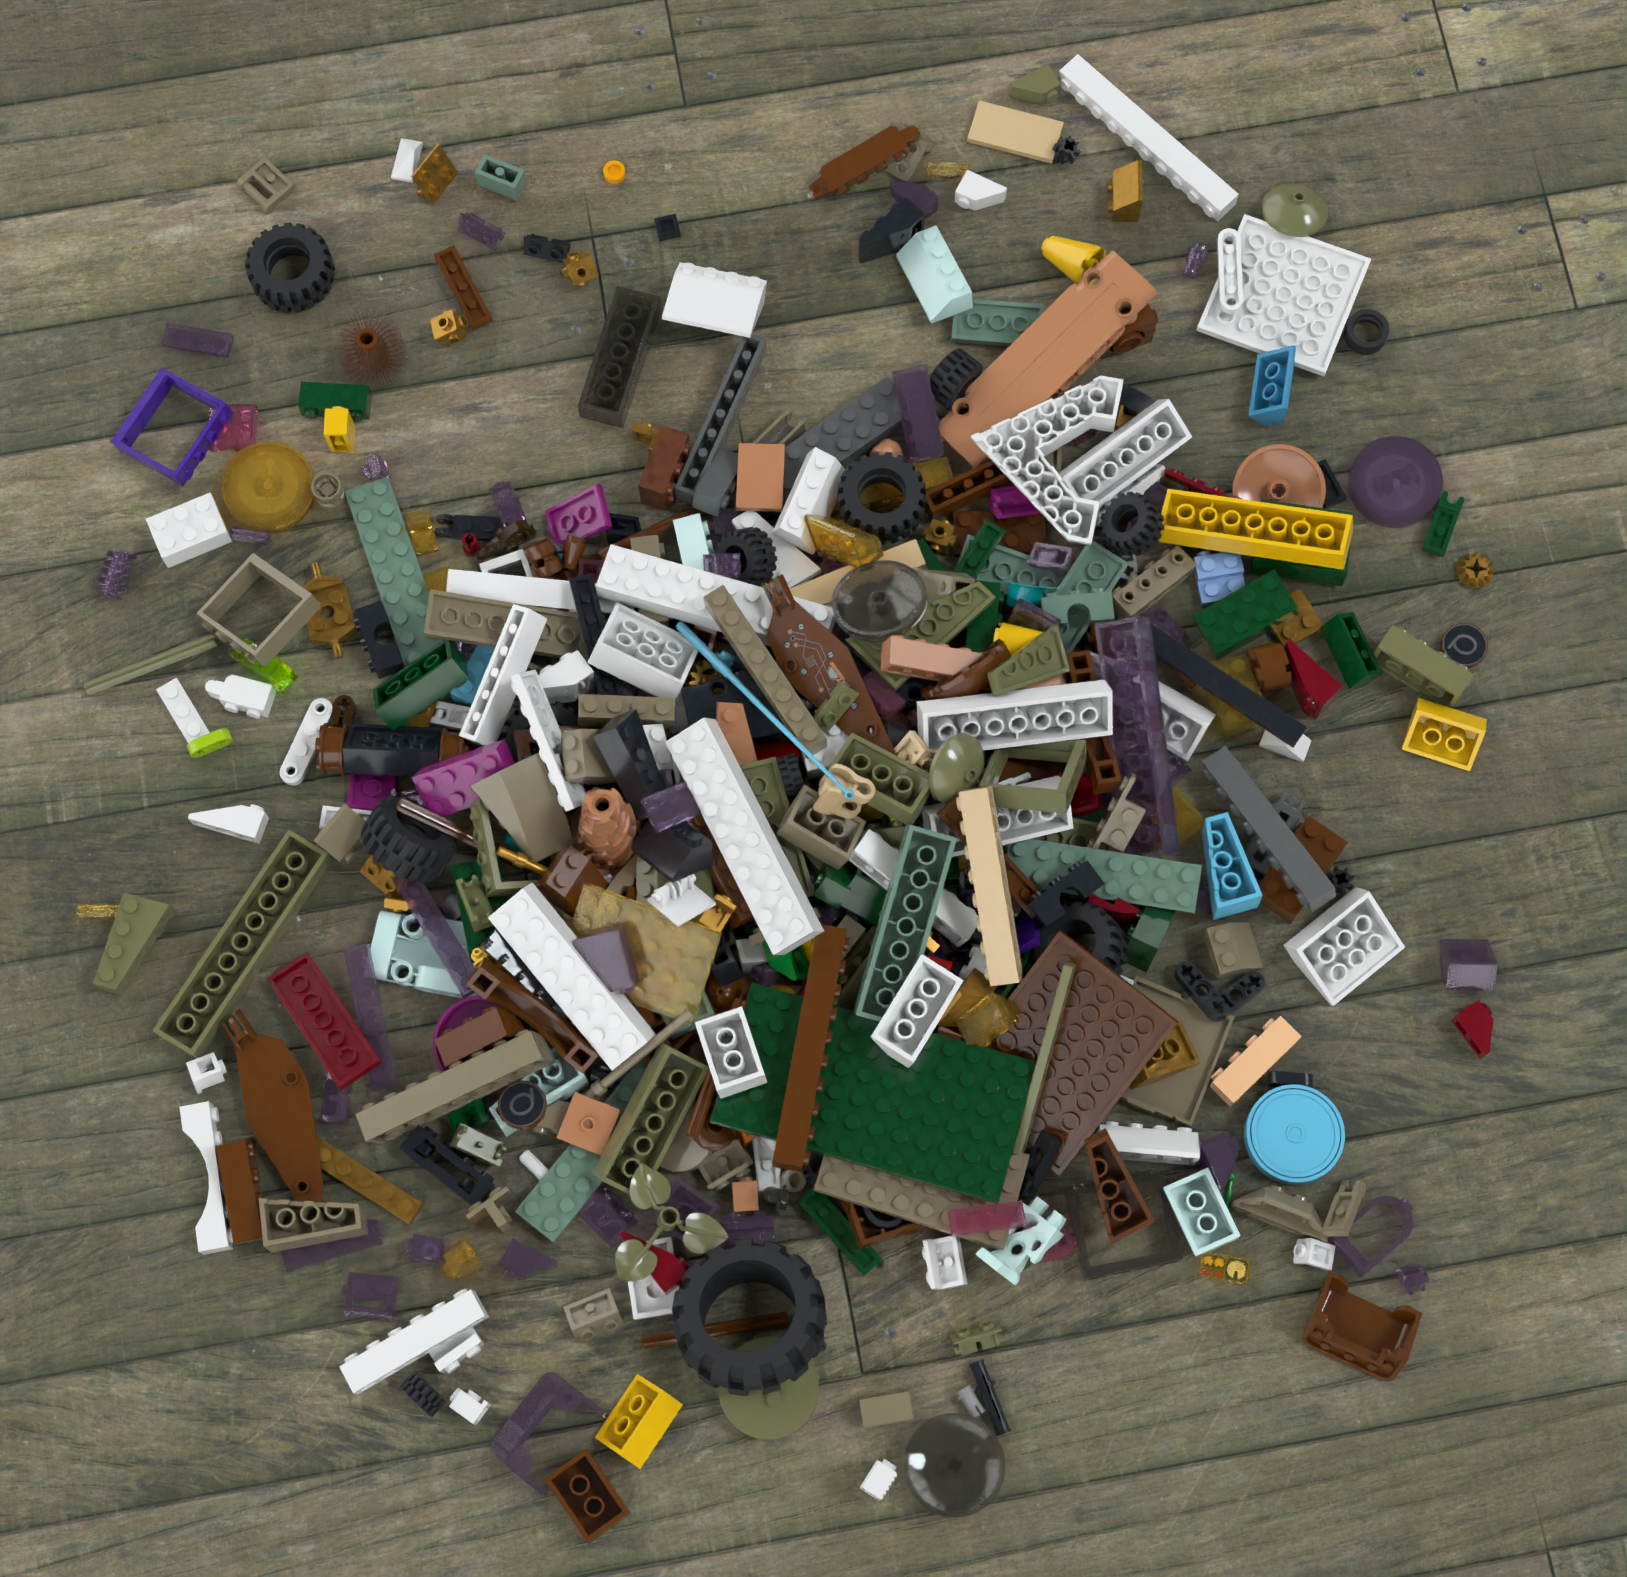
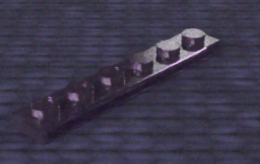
M402 876L393 877V883L463 999L475 993L466 985L469 975L475 968L424 883H419L416 880L409 881Z
M369 944L343 949L360 1031L382 1062V1064L369 1072L372 1092L396 1087L398 1082Z

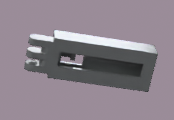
M1285 791L1279 802L1273 804V808L1283 821H1287V826L1293 831L1301 818L1299 814L1306 802L1302 800L1298 807L1293 806L1297 797L1293 796L1288 803L1285 800L1288 798L1289 792ZM1253 837L1245 851V855L1253 873L1264 878L1272 866L1268 860L1270 856L1266 851L1262 853L1255 843L1257 839Z

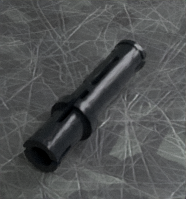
M984 1359L969 1364L977 1383L976 1390L980 1391L996 1432V1437L1011 1431L993 1386L995 1382L989 1376Z

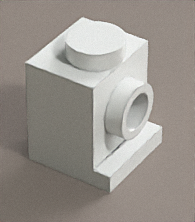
M214 1052L186 1062L197 1094L202 1093V1090L225 1081L223 1074L227 1073L222 1059L217 1061Z
M457 1388L450 1397L452 1403L449 1407L472 1424L477 1425L491 1404L485 1400L482 1404L479 1403L481 1397L470 1389L466 1393Z

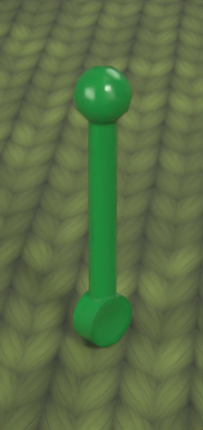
M1229 1172L1226 1176L1228 1185L1225 1204L1228 1211L1232 1185L1236 1179V1175L1233 1172Z

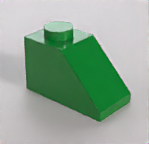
M767 942L762 943L770 967L793 981L807 979L809 963L803 945L785 955H773Z

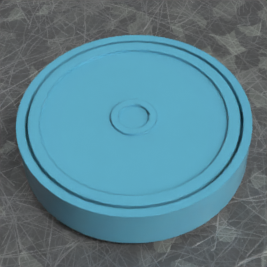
M1284 1085L1268 1091L1254 1104L1245 1121L1244 1143L1251 1161L1265 1176L1282 1184L1303 1185L1318 1180L1333 1168L1344 1148L1345 1129L1338 1109L1324 1094L1308 1086Z

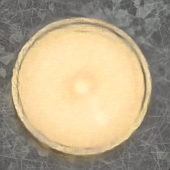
M276 441L258 442L245 447L229 461L222 476V496L232 516L244 527L260 533L280 532L295 526L310 511L315 500L311 490V484L315 477L306 458L294 447Z

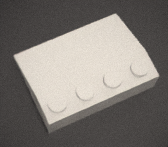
M679 263L672 280L662 319L750 338L764 305L767 280H762L755 276L738 275L735 272L719 271L712 267L695 266L692 263Z
M616 603L587 663L657 697L675 698L676 700L698 650L681 633Z
M1358 887L1353 888L1283 945L1295 964L1331 1006L1338 1003L1405 948L1371 893Z

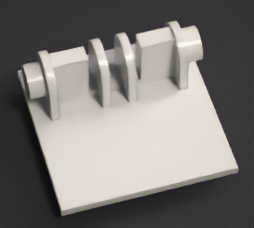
M694 874L673 883H666L663 887L655 889L651 897L647 899L650 904L677 927L716 905L714 900L694 885V881H696Z

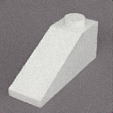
M251 804L250 807L239 805L191 813L188 819L193 825L260 844L269 817L262 807Z

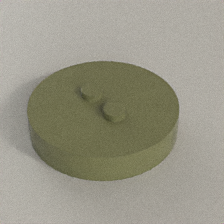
M762 1337L744 1343L735 1351H759L773 1345L781 1338ZM811 1360L809 1361V1369L796 1381L788 1379L780 1384L781 1390L763 1395L762 1390L749 1391L748 1396L734 1395L728 1393V1388L719 1386V1400L726 1417L736 1429L754 1439L773 1441L793 1435L809 1421L817 1405L819 1383Z

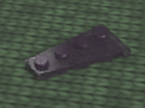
M367 1220L368 1235L281 1251L286 1272H292L383 1245L378 1220Z

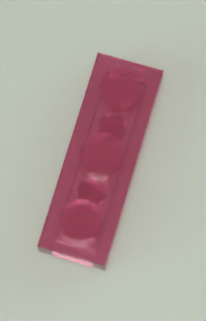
M1022 1201L948 1211L952 1237L1026 1226Z

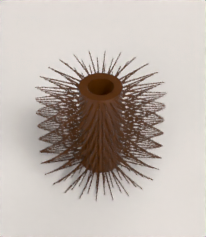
M367 313L366 323L364 322L366 327L364 328L361 322V328L355 317L357 324L352 328L355 332L350 331L351 336L350 334L348 336L345 334L344 338H348L342 340L341 343H347L336 346H339V349L352 346L349 349L343 350V352L337 351L343 357L339 361L344 363L342 365H345L346 368L347 363L348 368L358 365L357 368L355 367L351 371L348 370L349 373H354L353 377L363 374L359 379L357 378L356 382L361 378L364 380V375H366L365 381L367 379L369 381L371 373L373 376V386L375 375L376 387L377 379L379 380L378 372L379 374L381 372L384 378L385 375L387 377L390 375L388 369H394L391 367L392 365H394L393 367L397 365L396 367L402 365L399 363L395 364L402 359L396 358L407 355H403V352L388 355L391 352L392 354L397 352L399 349L406 350L402 346L405 344L402 342L404 340L399 338L396 332H393L397 330L396 328H393V330L389 328L385 331L384 329L388 327V324L380 327L384 322L378 323L379 326H377V322L374 320L375 324L372 327L370 324L371 314L368 327ZM394 337L392 340L385 342L387 338ZM395 342L391 346H386L388 343Z

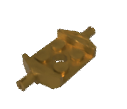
M315 562L316 567L314 563H311L313 579L302 587L313 594L321 607L307 622L309 638L314 644L330 645L333 650L334 659H339V656L343 658L342 642L352 637L357 631L345 583L342 578L324 576L320 562ZM328 608L335 610L334 615L330 618H324L322 615L324 610Z

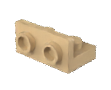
M909 731L894 748L896 756L923 770L931 766L937 752L934 749H929L916 731Z

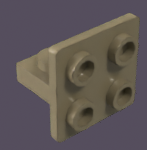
M500 1186L489 1194L490 1198L483 1203L479 1201L468 1209L469 1213L466 1214V1217L473 1225H476L490 1215L499 1229L505 1234L512 1229L509 1224L512 1218L503 1205L515 1196L507 1186L504 1188Z

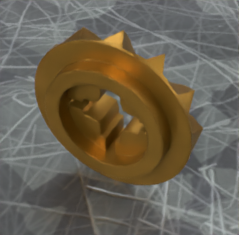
M1477 552L1473 554L1467 553L1457 564V576L1464 585L1470 588H1482L1488 585L1493 578L1495 572L1492 566L1493 562H1490L1486 555L1482 556ZM1475 563L1478 569H1482V571H1479L1476 578L1474 571L1470 570L1471 568H1473Z

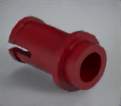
M466 533L462 536L463 551L468 556H475V553L481 549V544L475 534L470 533L471 537H469V534Z

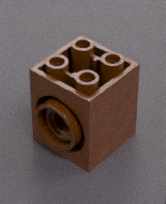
M1149 303L1138 312L1135 322L1124 326L1123 334L1101 355L1102 359L1118 353L1131 351L1138 346L1152 342L1154 332H1156L1155 327L1158 322V316L1154 309L1151 310ZM1124 308L1121 314H1128L1131 308Z

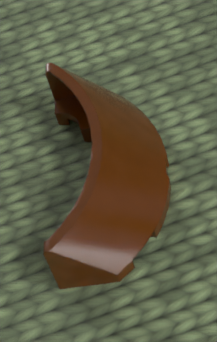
M998 639L990 644V650L984 651L981 657L945 681L937 682L938 684L934 687L931 685L925 687L920 693L925 701L975 695L990 684L987 672L1003 662L1011 654L1004 641Z

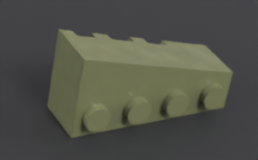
M124 893L93 984L100 990L123 996L139 971V966L144 958L148 957L154 942L161 936L166 923L173 917L176 911L169 904Z

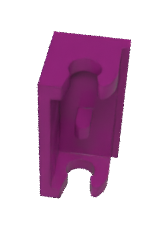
M1015 485L990 488L989 510L997 519L1041 513Z

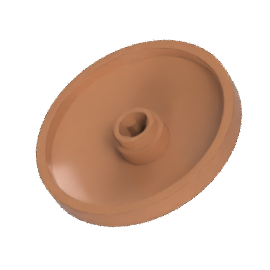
M1285 444L1265 446L1250 454L1238 468L1232 486L1233 498L1238 496L1244 500L1258 502L1264 499L1318 508L1323 507L1326 495L1325 479L1317 462L1305 451Z

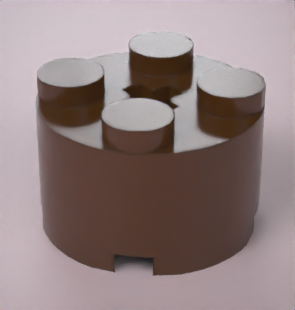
M1276 641L1247 649L1249 661L1246 662L1248 674L1254 676L1255 681H1253L1257 694L1291 686V671L1287 672L1286 666L1289 664V661L1281 643Z

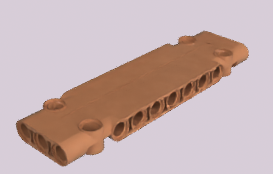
M1111 250L1094 268L1085 271L1082 280L1078 284L1074 283L1069 286L967 388L965 396L953 403L952 409L933 427V430L973 469L990 461L991 459L971 439V435L985 432L999 422L1008 418L1012 419L1018 416L1019 413L1051 398L1054 400L1060 397L1120 338L1125 330L1124 326L1135 322L1138 312L1158 294L1157 291L1125 260ZM1093 279H1099L1096 285H1089ZM1124 308H1131L1128 314H1121ZM963 408H969L966 414H959Z

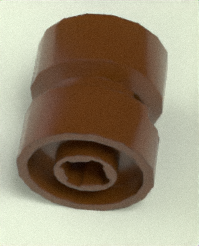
M551 538L538 541L522 549L527 561L532 562L530 569L535 578H544L563 569L559 557L553 554L555 548Z

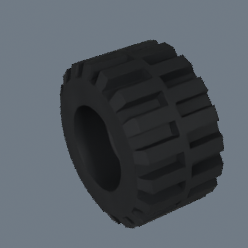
M962 348L955 349L932 372L927 382L925 393L946 410H951L953 403L957 399L963 398L967 388L982 374L983 366Z
M1127 492L1126 495L1121 493L1118 495L1119 498L1110 500L1112 503L1109 506L1106 505L1104 508L1106 510L1105 513L1101 514L1100 518L1103 520L1100 522L1101 534L1109 544L1121 553H1125L1128 556L1133 554L1139 556L1142 551L1145 553L1150 551L1149 548L1151 546L1155 547L1157 544L1156 540L1161 539L1162 534L1160 531L1164 530V524L1161 522L1164 521V516L1161 515V510L1138 492L1135 494ZM1138 516L1135 526L1126 532L1128 523Z
M757 527L743 528L724 534L721 537L722 540L717 544L718 549H716L715 553L717 555L715 560L719 566V574L755 586L768 582V579L774 575L773 571H776L777 568L775 565L777 561V556H775L776 547H773L771 537L768 538V534Z

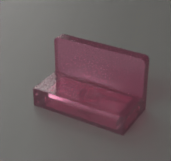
M874 670L862 678L875 708L887 721L905 706L906 702Z

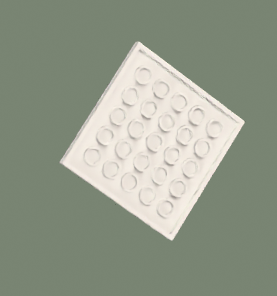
M1244 214L1237 231L1241 238L1242 307L1234 314L1225 313L1220 308L1219 282L1217 279L1197 326V331L1259 354L1294 345L1296 346L1294 366L1324 377L1371 258L1308 236L1292 237L1274 230L1266 221ZM1227 302L1228 305H1234L1233 302Z

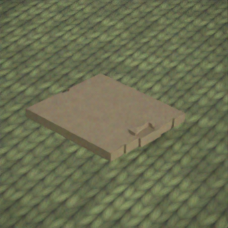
M1135 976L1132 986L1176 1020H1181L1201 1063L1150 1085L1133 1090L1129 1086L1120 1099L1125 1100L1126 1104L1152 1115L1156 1113L1168 1119L1174 1118L1175 1122L1191 1128L1235 1016L1229 1015L1220 1022H1214L1203 1013L1191 998L1188 997V1000L1181 998L1182 994ZM1213 1008V1011H1214V1012H1217V1011L1221 1012V1010H1218V1009H1216V1008Z

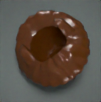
M711 968L698 974L715 1015L730 1011L735 998L747 1000L752 981L742 971L743 978L724 987H720Z

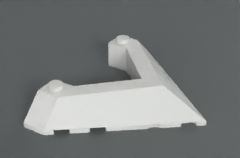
M1099 376L1084 386L1079 385L1066 391L1064 395L1054 400L1051 398L1019 413L1018 416L1012 419L1008 418L999 422L985 432L971 435V439L1067 541L1087 545L1092 544L1100 502L1077 498L1072 491H1069L1063 483L1061 476L1053 466H1050L1044 457L1089 429L1114 433L1124 379Z

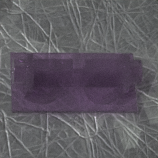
M472 212L460 213L458 231L496 250L498 240L501 241L505 235L502 229L491 223L485 226V220L474 215Z

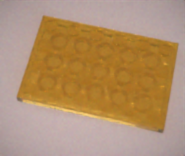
M589 883L583 884L570 927L572 932L630 1003L673 1019L679 1017L689 1008L695 1016L686 1024L692 1025L722 933L691 921H687L677 927L654 907Z

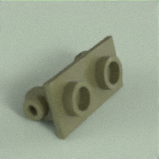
M847 681L838 682L829 695L831 698L829 700L825 699L820 707L814 711L813 719L819 725L831 730L859 696V693L850 688L851 685Z
M985 1321L980 1323L979 1327L956 1330L955 1334L950 1335L954 1344L955 1355L960 1354L964 1356L977 1352L976 1342L979 1341L983 1350L999 1346V1343L1004 1340L998 1322Z

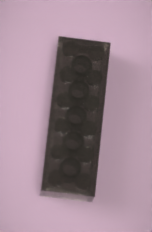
M620 286L616 287L578 403V411L581 418L620 428L624 427L662 309L660 296Z

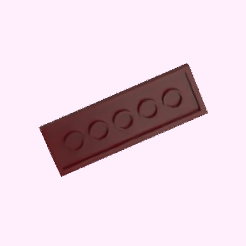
M308 952L267 978L340 1091L382 1064Z

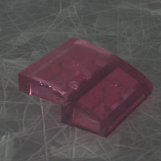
M229 404L228 406L233 411L231 420L223 427L217 441L208 450L217 452L233 449L239 452L256 448L258 406L256 404ZM209 407V420L216 411Z

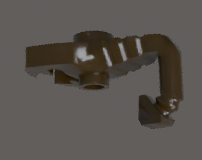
M519 520L498 529L495 532L496 538L492 539L491 542H488L475 553L474 563L478 571L482 572L479 564L483 563V560L487 557H493L504 552L508 554L515 552L519 549L520 545L534 539L536 531L532 523L529 526L526 520ZM499 570L492 572L494 574H500Z

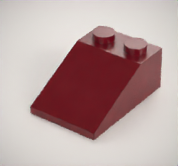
M1289 639L1284 646V650L1289 664L1286 665L1287 672L1291 671V687L1303 713L1309 717L1312 716L1316 720L1335 701L1342 685Z

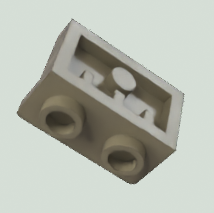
M610 1288L563 1307L571 1331L578 1343L590 1340L596 1335L612 1331L618 1326L623 1325Z

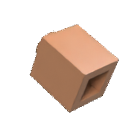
M751 1177L737 1178V1182H732L734 1214H759L757 1180L752 1181Z

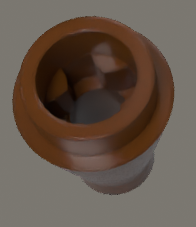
M567 535L566 540H564V568L577 570L578 563L586 547V544H584L585 538Z

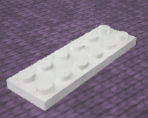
M536 669L511 676L512 689L519 696L523 715L528 718L531 726V736L534 740H537L540 748V758L548 767V777L557 789L559 804L565 811L583 806V797L586 793L583 784L565 781L561 730Z

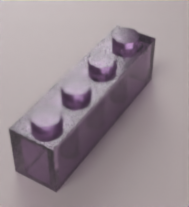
M926 364L892 371L910 461H922L944 455V441L940 436V421L935 411V396L931 391V376Z

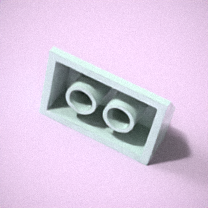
M1208 1168L1163 1187L1194 1256L1215 1250L1240 1237L1239 1231Z

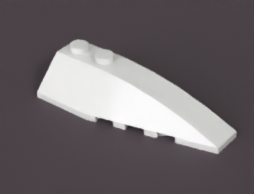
M1090 652L1095 671V681L1105 680L1112 690L1113 706L1119 707L1131 723H1136L1143 730L1142 733L1147 738L1188 761L1216 714L1147 675Z

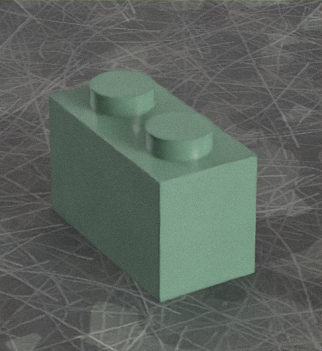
M485 154L475 171L478 186L516 201L519 200L527 185L525 170Z

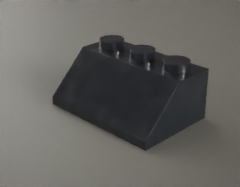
M671 810L651 817L631 846V851L672 883L713 866L712 841Z

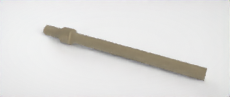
M688 1008L602 1080H596L591 1085V1089L583 1095L593 1099L596 1096L600 1097L608 1090V1086L695 1016L693 1011Z

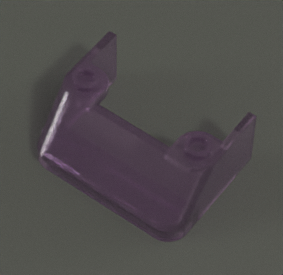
M549 1372L540 1378L493 1438L491 1451L511 1471L538 1493L546 1496L548 1492L526 1474L533 1463L532 1454L522 1446L528 1436L554 1404L561 1410L570 1412L575 1410L584 1401L605 1419L608 1414L560 1375Z

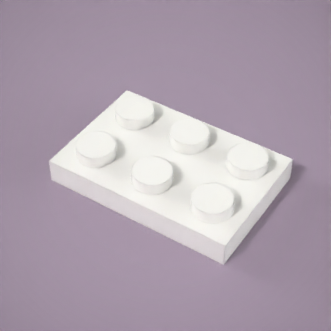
M671 1237L656 1239L653 1242V1245L674 1254ZM651 1275L642 1280L628 1281L634 1320L673 1314L674 1295L680 1289L679 1286L666 1296Z

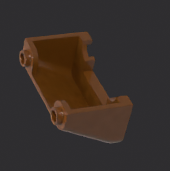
M1329 1271L1304 1328L1301 1338L1302 1342L1309 1348L1379 1380L1393 1381L1409 1359L1422 1312L1408 1305L1398 1306L1393 1312H1390L1348 1293V1281L1342 1275Z

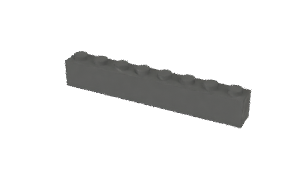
M751 334L750 338L742 337L675 486L676 499L691 505L693 504L694 492L719 449L724 448L767 351L766 339Z
M1224 746L1202 761L1204 767L1202 774L1209 783L1213 782L1216 785L1215 791L1222 800L1226 799L1230 804L1228 807L1235 818L1238 816L1243 821L1241 824L1246 833L1254 835L1257 839L1255 843L1262 853L1267 852L1270 856L1268 860L1276 871L1280 869L1284 875L1282 879L1288 888L1291 889L1293 887L1298 893L1296 897L1303 907L1307 905L1313 912L1335 898L1334 885L1229 749Z

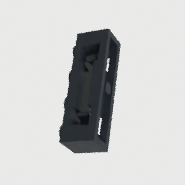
M417 1125L399 1148L471 1206L479 1201L485 1202L490 1197L489 1194L497 1188L492 1183L494 1178L484 1170L481 1173L473 1168L476 1164L465 1155L462 1159L454 1153L457 1149L449 1146L450 1143L446 1140L443 1144L436 1139L438 1134L430 1127L426 1126L423 1129ZM428 1142L436 1147L435 1150L465 1175L468 1177L471 1175L478 1180L476 1184L467 1177L463 1182L464 1187L471 1191L470 1195L460 1188L462 1185L429 1159L434 1151L426 1145ZM420 1151L427 1157V1159H423L417 1153Z

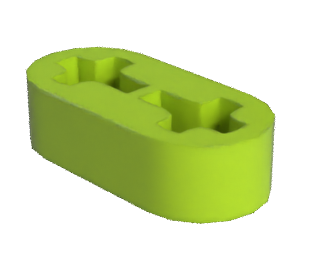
M222 728L190 741L187 744V749L192 758H198L229 745L233 739L229 729Z

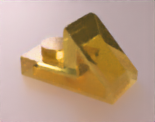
M425 509L406 514L407 526L416 557L439 552L429 510Z

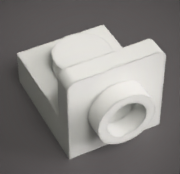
M1312 1238L1297 1239L1294 1247L1293 1263L1307 1264L1323 1270H1332L1336 1246Z

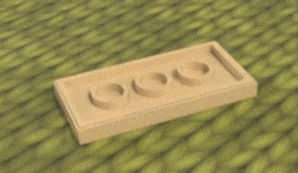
M979 101L967 142L1052 164L1056 152L1052 150V147L1057 143L1061 135L1064 122Z

